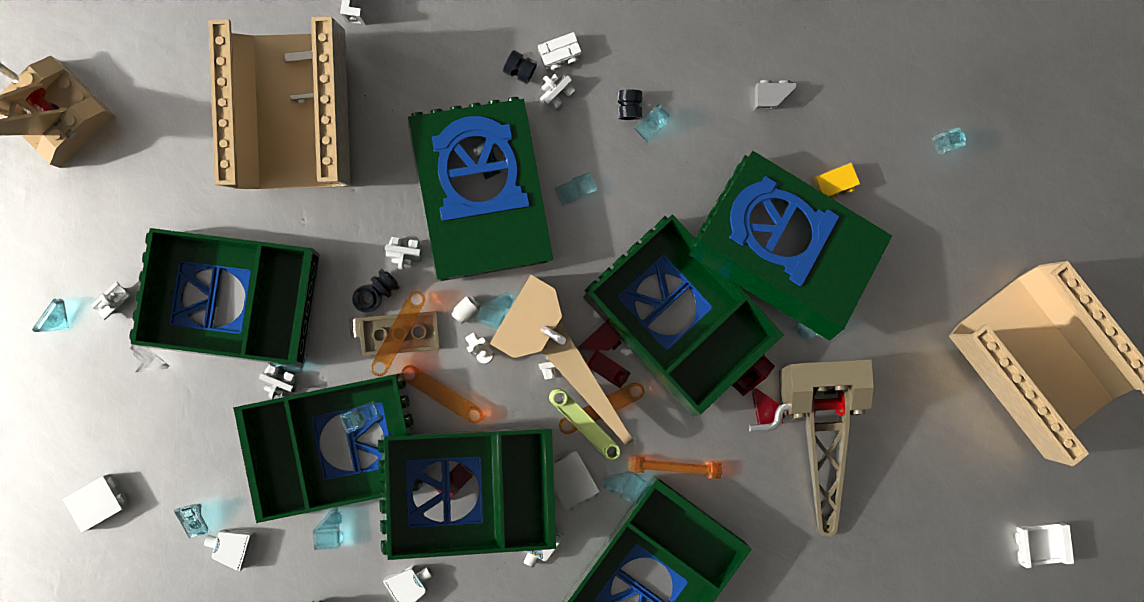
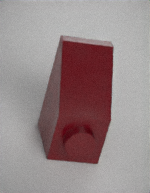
M604 322L579 348L581 350L597 349L609 351L612 349L614 351L622 342L620 341L621 338Z
M597 349L587 363L591 370L620 389L631 374Z
M763 355L732 386L744 396L764 381L775 365Z
M753 388L751 392L757 424L772 423L775 418V411L780 404L759 389ZM783 413L781 424H783V418H785V413Z
M460 463L449 472L450 499L474 476L469 468Z

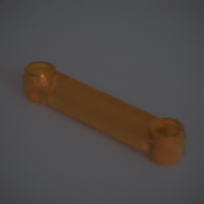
M413 291L407 297L371 364V371L375 376H383L389 370L425 303V296L422 292ZM418 294L421 296L422 301L419 305H414L411 302L412 295ZM377 362H382L385 365L384 372L376 373L374 365Z
M407 365L402 369L401 376L406 382L466 421L477 424L482 420L483 411L481 408L418 367ZM408 368H412L415 372V376L412 379L406 377V370ZM471 410L479 412L480 417L478 420L470 418Z
M634 382L606 397L614 410L617 411L642 398L645 390L640 383ZM639 386L641 388L640 395H631V388ZM590 405L582 408L594 421L601 419ZM563 417L559 422V430L564 434H571L578 430L574 425L568 431L562 428V423L568 420L566 417Z
M630 456L628 462L629 472L644 473V470L706 474L705 477L711 479H721L722 463L706 462V465L649 461L645 460L643 456Z

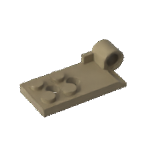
M436 311L349 319L351 338H361L362 356L439 350ZM417 326L424 329V335L420 338L413 335V329ZM402 328L405 336L402 339H396L393 334L395 329Z

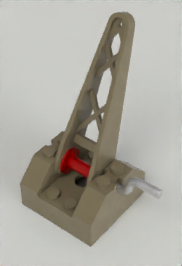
M871 359L799 363L784 367L779 370L782 405L775 411L774 421L769 424L749 425L750 433L769 432L776 430L781 425L783 413L791 415V419L805 417L817 527L820 533L826 537L833 536L838 531L850 415L866 414L865 410H869L872 407L874 383ZM824 391V394H836V391H838V398L815 399L814 395ZM835 410L839 415V422L814 423L816 411ZM838 430L837 436L827 450L815 435V432ZM816 443L824 452V455L818 463ZM837 445V457L835 462V460L832 458L830 454ZM827 458L836 468L835 482L828 493L819 484L818 471ZM820 492L824 495L822 501L820 500ZM833 493H834V502H833L832 499L830 498ZM827 502L833 507V512L828 519L821 513Z

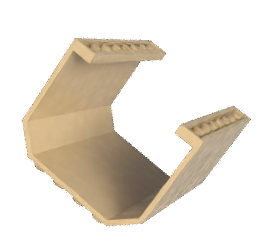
M332 16L311 17L312 34L245 35L232 33L231 21L229 19L208 20L215 185L233 189L351 186L345 29ZM312 51L313 59L285 62V54ZM314 93V98L305 99V103L296 104V100H290L291 95Z
M1068 261L1042 264L1021 275L959 323L949 335L1035 447L1048 460L1070 466L1076 465L1089 453L1072 431L1111 400L1134 389L1141 390L1144 394V357Z

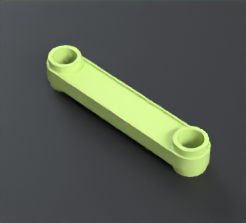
M559 388L552 390L549 396L551 403L604 457L609 460L618 458L620 455L619 446L564 390ZM562 393V400L555 402V395ZM614 446L613 454L608 455L607 450Z

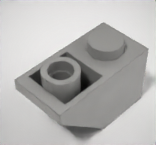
M761 80L755 86V109H775L796 88V83H791L790 80H781L779 83H772L771 80Z

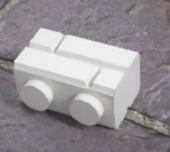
M574 32L538 45V50L546 70H557L561 68V64L566 62L573 64L582 57Z

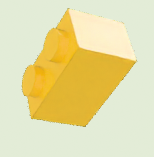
M852 163L812 179L816 189L832 199L837 198V193L842 191L845 194L855 191V186L860 184Z

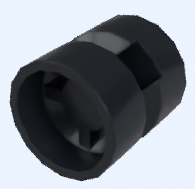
M513 50L504 65L503 73L511 77L517 76V80L527 85L535 72L538 62L529 57L524 59L523 54Z
M628 89L618 91V103L621 104L618 107L619 120L642 119V107L639 106L642 102L641 90Z

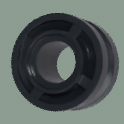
M381 268L378 271L379 276H373L370 280L383 296L390 298L392 296L391 291H397L400 287L396 279L388 271H384Z
M364 285L354 291L352 302L357 310L364 313L371 312L380 306L382 294L373 285ZM365 293L370 295V303L364 301Z

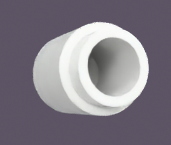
M466 296L454 308L451 314L459 323L463 324L468 322L480 310L478 307L480 303L473 296L470 298Z

